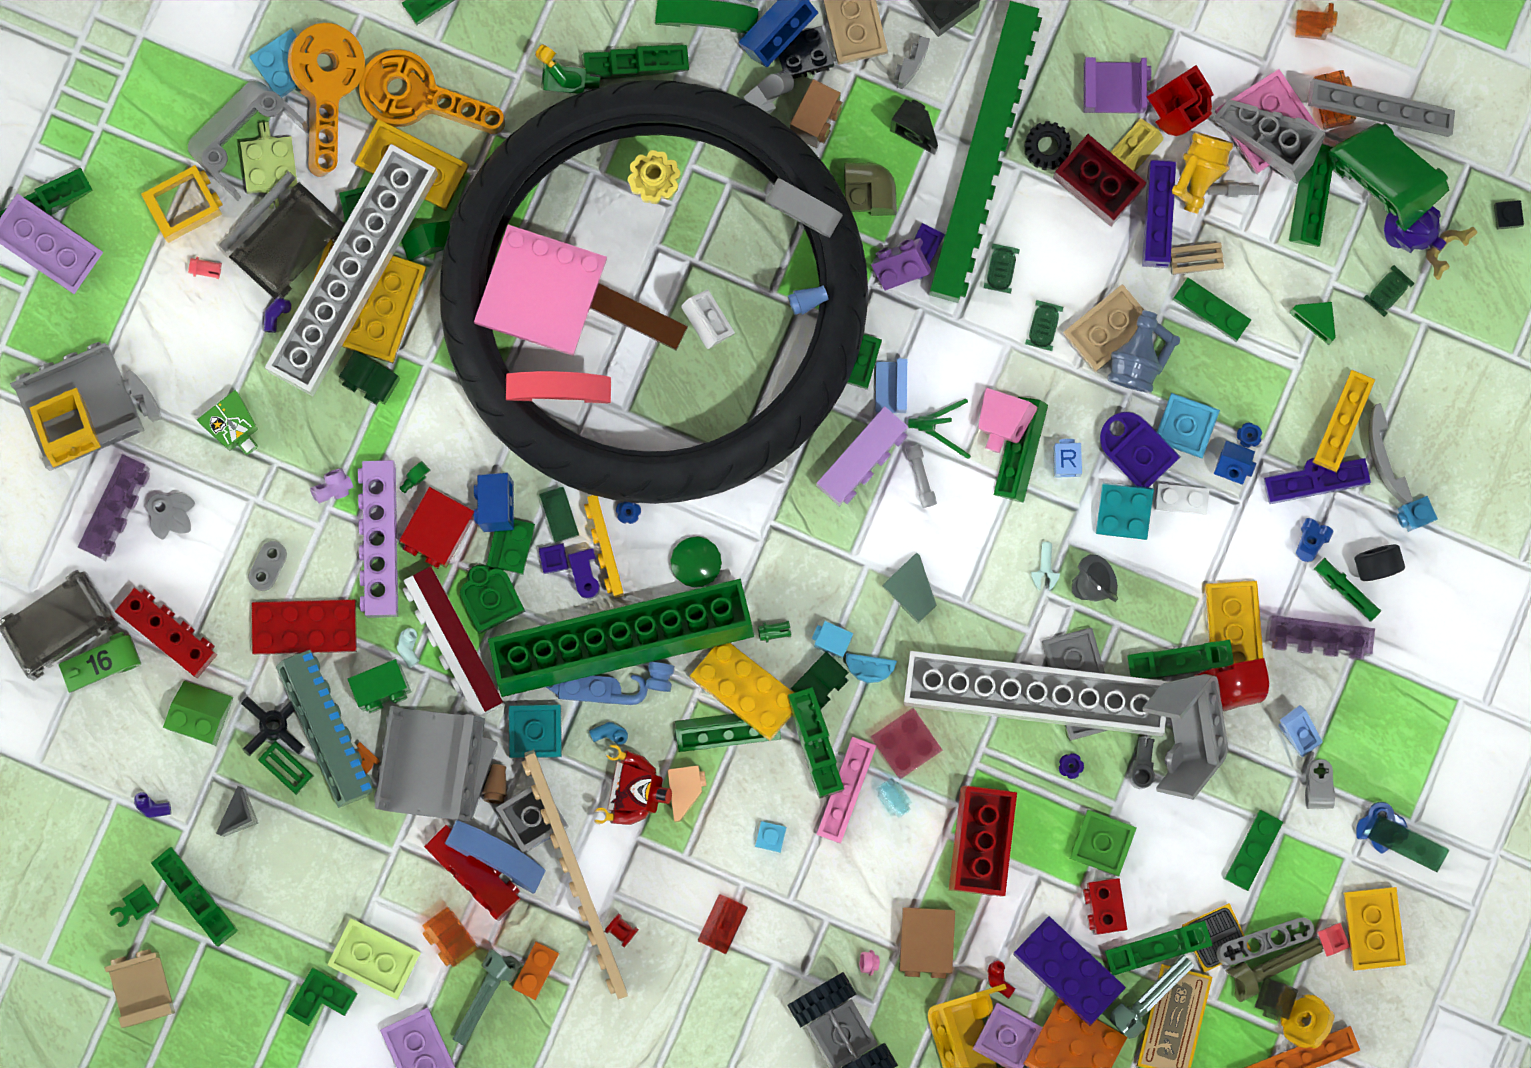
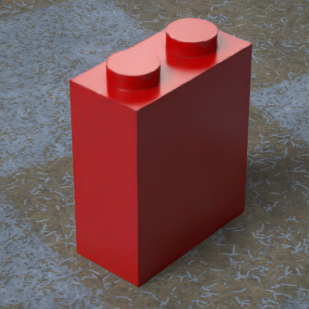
M429 487L399 540L404 545L402 550L415 557L417 553L425 556V562L439 569L440 565L447 568L474 520V511Z

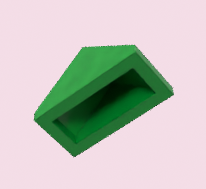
M449 221L421 224L406 233L401 241L408 261L444 250L451 227Z
M1332 302L1295 305L1291 310L1290 314L1326 344L1330 345L1336 338Z

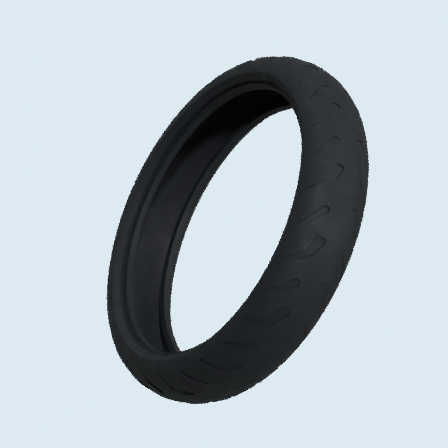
M667 80L628 81L584 91L543 110L513 132L490 155L468 186L449 230L440 275L441 320L450 360L469 401L491 431L512 452L546 476L568 487L591 495L631 503H675L719 494L764 474L798 449L828 416L851 376L864 335L868 305L867 266L857 223L838 183L815 152L780 120L748 101L718 89ZM665 135L705 142L744 160L761 172L773 185L778 178L784 180L843 215L830 238L802 224L810 240L816 260L819 287L824 286L829 300L819 304L818 318L810 345L799 368L787 386L767 408L731 433L707 443L670 451H637L604 445L562 426L545 414L533 401L506 400V374L510 372L498 351L493 330L474 323L505 228L527 194L546 175L575 155L603 143L635 136Z

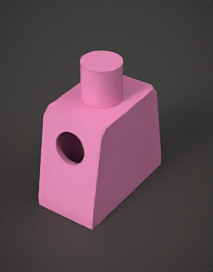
M986 388L978 425L981 431L990 435L985 448L1000 453L1004 440L1018 443L1038 407L1029 401Z

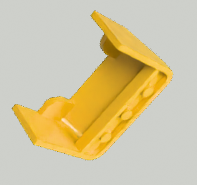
M1005 984L930 1007L928 1010V1021L943 1068H998L996 1062L974 1051L973 1047L984 1027L982 1018L988 1017L992 1013L993 1004L990 994L1007 989Z

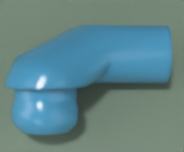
M608 722L589 730L593 742L606 737L616 744L622 745L628 739V732L625 728L613 722Z

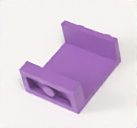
M1085 57L1084 113H1145L1147 106H1151L1147 98L1151 94V90H1147V81H1151V66H1147V58H1141L1140 63L1096 62V57Z

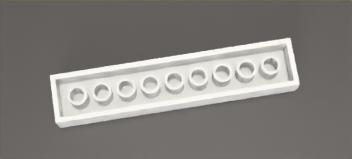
M390 144L267 362L265 369L268 373L311 396L315 395L437 178L438 172L435 167Z
M910 651L904 706L1163 737L1166 717L1143 712V707L1154 695L1157 688L1163 683L1170 681Z

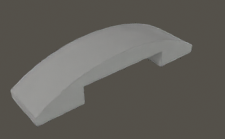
M1379 403L1372 408L1369 420V445L1373 462L1381 480L1390 493L1403 505L1409 504L1413 499L1406 478L1404 476L1395 479L1380 435L1389 426L1382 405Z

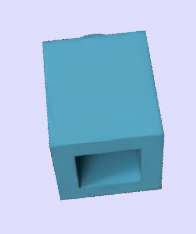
M825 621L823 626L817 625L812 639L816 641L814 644L815 648L824 652L827 651L829 654L843 659L853 633Z

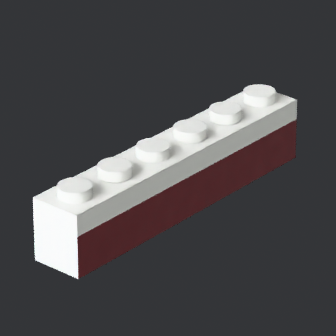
M432 566L403 580L406 584L403 591L408 601L414 600L418 607V610L414 612L421 625L426 623L430 630L426 634L433 648L438 646L443 654L439 656V659L444 669L448 670L450 668L454 675V678L450 680L457 693L462 691L466 698V701L462 703L468 714L483 717L505 705Z

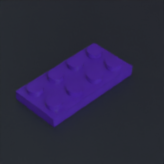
M1050 916L1013 953L1024 966L1089 1026L1096 1021L1126 988Z

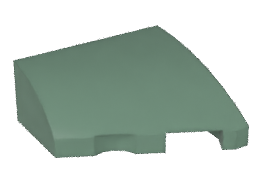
M918 553L914 554L882 585L918 624L937 606Z

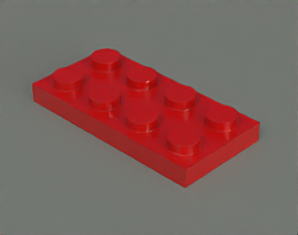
M356 600L252 602L253 655L300 654L311 650L312 653L357 652Z

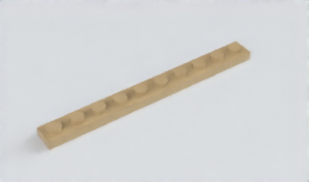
M535 750L524 753L526 760L522 761L526 775H532L535 784L531 786L536 801L541 799L545 809L540 810L546 825L551 824L554 833L550 834V838L554 848H560L563 857L559 861L564 874L569 872L572 878V882L568 883L574 898L579 896L582 906L578 907L582 921L588 920L591 930L587 931L592 946L597 945L600 954L596 955L600 968L601 970L607 969L610 978L606 979L610 994L616 993L618 1000L627 997L626 987Z

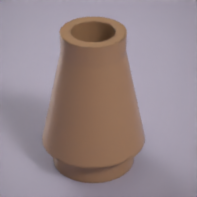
M491 765L482 791V795H484L483 801L492 804L504 803V799L507 798L506 766Z

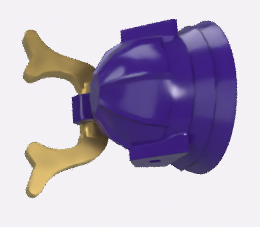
M1433 206L1406 231L1396 224V221L1399 219L1398 216L1393 215L1391 212L1388 213L1384 225V235L1388 244L1398 249L1402 248L1409 253H1412L1414 249L1423 250L1430 246L1426 253V258L1434 267L1433 275L1437 280H1440L1443 272L1450 267L1447 261L1437 260L1438 255L1448 242L1459 240L1464 246H1467L1469 239L1477 234V230L1471 227L1463 231L1447 230L1438 237L1441 232L1439 223L1441 213Z

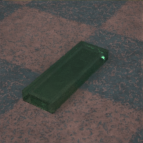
M1380 814L1368 835L1370 840L1437 873L1450 851L1447 847Z

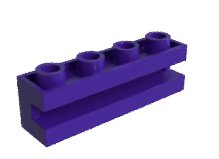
M1150 160L1148 165L1142 267L1168 268L1171 263L1174 194H1172V189L1175 185L1176 162Z

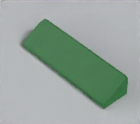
M1322 143L1313 165L1298 183L1289 236L1290 242L1320 247L1333 172L1328 153L1333 147Z
M1018 397L1031 402L1038 408L1018 443L1006 442L993 495L1023 503L1048 404L1037 399Z
M736 714L675 721L678 752L769 741ZM780 730L771 741L781 740Z

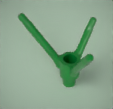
M965 398L926 416L909 418V428L925 431L926 434L933 436L965 458L970 459L971 457L970 454L935 431L936 424L952 422L951 417H938L968 403V399Z

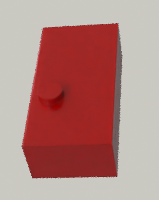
M962 786L960 788L949 891L996 897L1006 896L1017 792L973 786Z

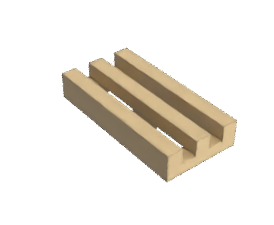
M1221 242L1171 248L1173 275L1224 269ZM1216 250V253L1176 258V254ZM1217 259V263L1177 268V263Z

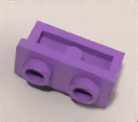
M921 238L916 240L906 239L897 247L892 249L885 247L876 253L871 266L884 291L930 274L931 268L920 249L923 244Z

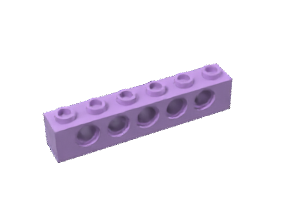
M393 460L362 461V468H358V483L363 484V494L358 495L359 509H363V519H359V534L364 535V545H359V558L364 560V570L360 571V586H364L365 596H360V611L365 612L367 618L398 617L396 464ZM373 483H383L384 488L380 494H372L370 492ZM380 507L384 509V515L381 519L373 520L371 518V512L374 508ZM376 533H382L385 537L384 542L379 546L372 545L371 538ZM375 559H383L385 561L384 568L381 571H373L371 567L372 562ZM377 584L385 586V593L381 597H374L372 595V589Z

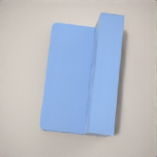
M897 359V362L876 363V413H879L884 406L892 413L907 412L908 359Z

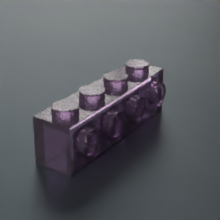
M122 454L79 542L78 548L105 562L108 557H111L117 543L115 541L119 533L122 534L128 522L126 518L130 510H134L138 503L139 491L141 487H145L149 480L150 468L147 465Z
M1271 615L1267 622L1265 644H1271V649L1286 651L1287 647L1297 648L1299 653L1313 654V650L1323 651L1324 656L1338 657L1339 653L1349 654V659L1364 660V657L1373 654L1375 628Z

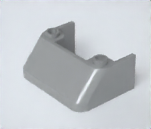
M251 81L190 139L188 151L226 191L239 201L241 196L237 190L219 173L228 162V155L222 146L257 112L265 117H274L281 111H284L305 133L309 131V127L306 121L277 93L262 82Z
M1207 674L1163 683L1143 707V712L1170 717L1175 745L1165 756L1168 773L1157 785V792L1194 800L1226 759L1228 742L1218 679L1216 676Z

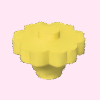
M651 150L647 157L638 155L635 161L630 164L632 174L628 176V183L633 194H641V200L644 203L658 204L661 197L669 200L678 191V183L676 181L681 176L680 170L678 169L677 162L675 160H668L665 152Z

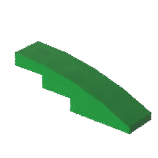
M687 45L637 46L636 49H610L609 52H585L582 54V65L586 68V73L600 75V79L683 72L689 70Z
M78 168L35 188V192L23 198L51 216L92 192V188L82 169ZM7 208L0 211V217L3 215Z
M813 687L789 694L788 700L818 798L844 791V786L836 766L837 761L829 741L830 735Z
M172 847L168 848L151 862L177 899L185 906L217 947L238 931L222 908Z

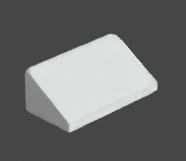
M708 289L688 298L682 304L683 311L707 349L714 347L735 334Z

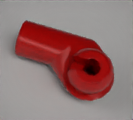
M996 960L989 965L987 970L989 985L996 987L1005 984L1007 989L998 992L1009 999L1016 988L1005 981V965L1002 961Z

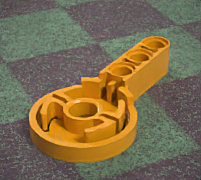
M318 23L306 28L294 39L288 52L290 75L294 83L301 90L300 93L309 100L308 167L310 172L317 177L327 175L337 166L339 100L357 87L365 70L364 52L359 41L347 29L332 23ZM326 54L333 60V69L327 72L319 67L317 63L318 55ZM319 108H324L328 112V119L320 115ZM319 133H324L327 136V144L320 141ZM319 158L326 160L327 169L319 165Z
M389 50L377 55L366 65L363 77L359 83L360 97L367 112L376 121L379 119L393 127H405L415 124L429 114H435L489 134H498L505 127L504 115L498 107L438 87L429 65L420 56L410 51ZM394 79H402L407 83V89L404 94L394 96L388 92L389 83ZM442 99H450L452 104L449 108L442 109L438 106ZM467 107L476 109L475 114L471 117L463 116L462 112ZM406 115L409 116V117L394 118V117H400V116H406ZM491 115H496L500 118V121L492 126L486 123L487 118Z

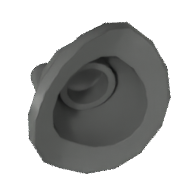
M1090 554L1083 558L1077 567L1080 572L1072 580V593L1074 596L1081 600L1094 602L1108 598L1116 602L1118 600V585L1111 565L1099 555Z

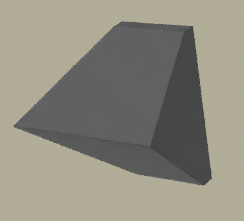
M237 786L216 834L223 837L259 824L247 791L240 786Z

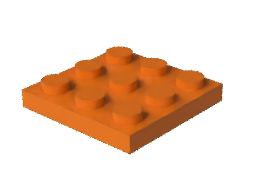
M1059 998L1023 1064L1029 1068H1112L1127 1037L1097 1019L1089 1026Z

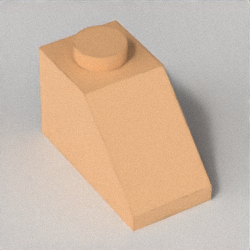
M699 766L668 769L675 823L683 819L702 794V787L706 786L705 771H699Z

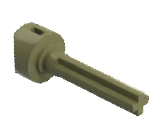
M1312 939L1254 967L1252 970L1245 962L1225 970L1234 977L1235 998L1239 1002H1243L1259 994L1258 982L1264 981L1322 953L1323 946L1320 944L1319 939Z

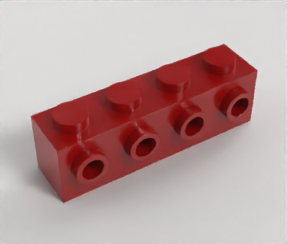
M134 588L114 612L198 679L217 656L212 651L215 646L204 637L201 640L193 635L195 629L185 621H182L181 624L173 619L175 613L164 604L160 608L153 603L155 597L143 588L140 592Z

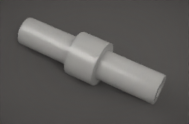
M1228 182V185H1211L1208 188V195H1228V197L1238 198L1239 195H1259V185H1239V182Z

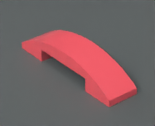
M558 371L506 374V400L558 399L584 400V403H611V377Z

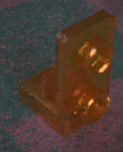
M1328 3L1324 12L1298 10L1295 37L1325 40L1327 35L1332 33L1333 26L1336 27L1338 12L1333 11L1334 3Z

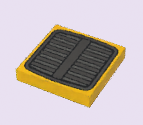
M1230 903L1182 924V927L1201 921L1206 922L1213 946L1194 951L1203 973L1222 965L1217 959L1216 954L1221 944L1245 936ZM1247 942V948H1248V950H1249V951H1252L1251 948H1250V946H1249V944H1248V942ZM1227 946V951L1224 952L1225 958L1230 957L1232 960L1233 955L1242 952L1241 947L1229 950Z

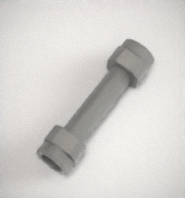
M921 445L906 448L908 460L913 464L921 494L919 499L922 508L936 505V496L934 491L930 489L922 462L924 455Z

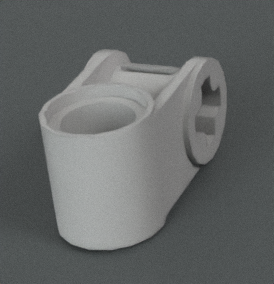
M1323 759L1312 760L1308 763L1305 770L1306 808L1333 809L1335 806V791L1332 765ZM1318 766L1325 770L1324 774H1320V778L1318 774H1314V768H1318Z

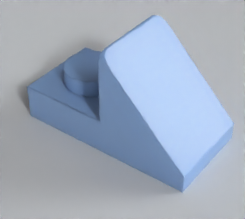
M1301 705L1280 720L1279 728L1301 757H1304L1323 742L1307 711Z

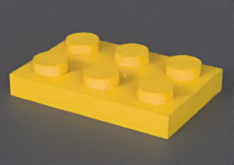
M1397 887L1344 892L1353 971L1406 965Z

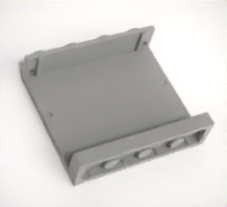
M101 342L91 344L86 348L87 351L80 354H77V352L70 353L63 357V361L57 364L53 362L44 364L39 367L40 371L31 375L30 373L21 374L15 378V382L10 383L17 393L43 455L41 459L44 466L49 471L145 431L130 394H127L124 380L110 347L106 343L101 344ZM77 387L85 400L101 447L53 468L43 450L29 407ZM78 409L44 422L50 442L84 428Z
M390 705V712L386 717V737L382 743V763L378 768L379 783L378 789L374 794V809L470 822L485 718L469 714L464 716L404 709Z

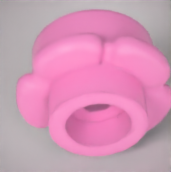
M873 950L862 952L859 961L861 973H868L871 976L874 971H878L879 956L875 955Z

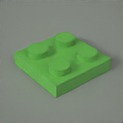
M1087 810L1069 859L1119 877L1137 827Z

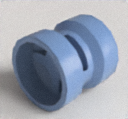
M649 662L648 670L651 678L646 680L645 688L671 692L672 684L668 679L673 675L675 666Z

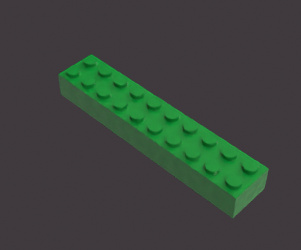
M740 578L488 638L497 685L501 697L753 638L754 632Z

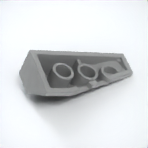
M1230 99L1213 118L1218 125L1275 170L1296 184L1313 165L1326 135L1325 132L1305 119L1298 117L1296 119L1283 116L1279 112L1274 111L1272 113L1260 110L1256 106Z

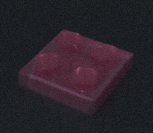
M914 708L870 737L899 780L943 751Z

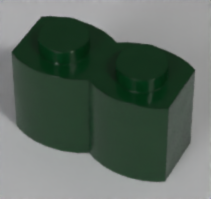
M355 350L339 375V378L344 381L342 383L343 387L354 393L356 390L365 393L364 399L376 406L379 402L384 405L386 404L400 381V377Z
M826 651L790 689L795 693L813 687L821 710L831 700L828 697L829 693L834 688L839 691L849 681L846 678L849 672Z

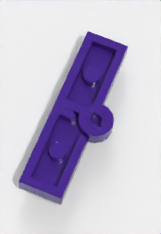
M1311 458L1306 462L1302 471L1266 477L1263 481L1269 505L1370 485L1371 480L1366 459L1342 462L1338 471L1334 472L1313 463L1314 458Z

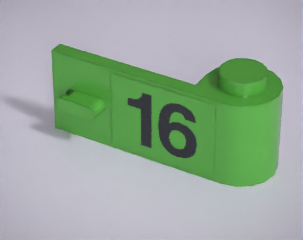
M124 632L117 633L109 637V642L59 663L68 692L72 693L110 675L123 673L140 666L141 661L131 635L125 636Z

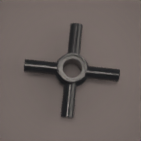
M248 696L242 701L241 705L260 720V732L242 749L245 754L251 756L267 739L270 741L281 739L298 755L303 752L305 746L287 731L286 719L295 711L291 701L280 712L276 710L265 712ZM269 722H277L280 727L269 729L266 725Z

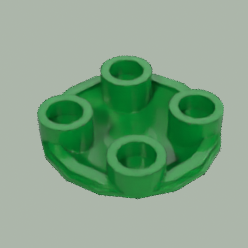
M699 536L689 537L679 542L673 550L670 560L671 569L676 579L684 585L694 588L705 587L713 582L718 576L722 565L721 554L716 545L710 540Z

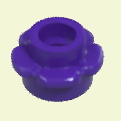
M1071 753L1060 758L1059 772L1061 775L1067 776L1069 779H1075L1079 776V773L1083 772L1084 763L1080 760L1079 755ZM1069 764H1073L1074 767L1072 769L1069 768Z

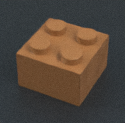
M813 79L790 123V129L806 144L816 149L820 142L825 144L831 132L829 130L831 120L836 122L842 111L841 92Z

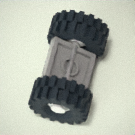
M844 972L787 1005L800 1028L808 1024L806 1028L830 1068H895L898 1066L886 1043L877 1046L878 1043L852 999L847 1001L857 994Z

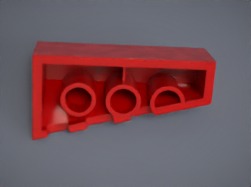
M445 825L424 847L490 912V915L495 920L500 921L521 900L517 895L520 890L510 880L505 883L499 877L501 872L471 855L465 856L446 845L445 842L452 828Z

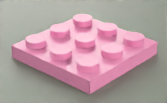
M1280 69L1231 99L1256 106L1260 110L1272 113L1274 111L1279 112L1283 116L1294 119L1296 117L1302 118L1319 128ZM1224 104L1215 109L1214 112L1217 114ZM1231 135L1256 174L1270 166Z

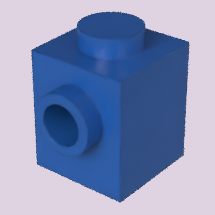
M1226 441L1218 458L1214 474L1243 485L1246 476L1252 477L1257 464L1253 462L1255 451Z

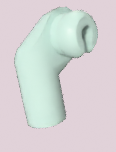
M413 628L403 630L397 644V651L409 668L420 662L413 651L417 639V632Z

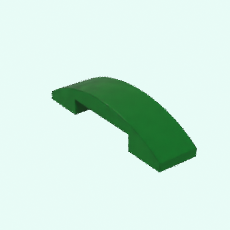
M657 0L655 25L675 27L690 25L730 29L731 32L746 34L757 23L758 9L714 0Z
M1230 639L1204 643L1202 645L1127 655L1130 677L1144 679L1188 674L1234 664Z
M1201 921L1106 950L1105 954L1111 973L1114 976L1213 946L1206 922Z

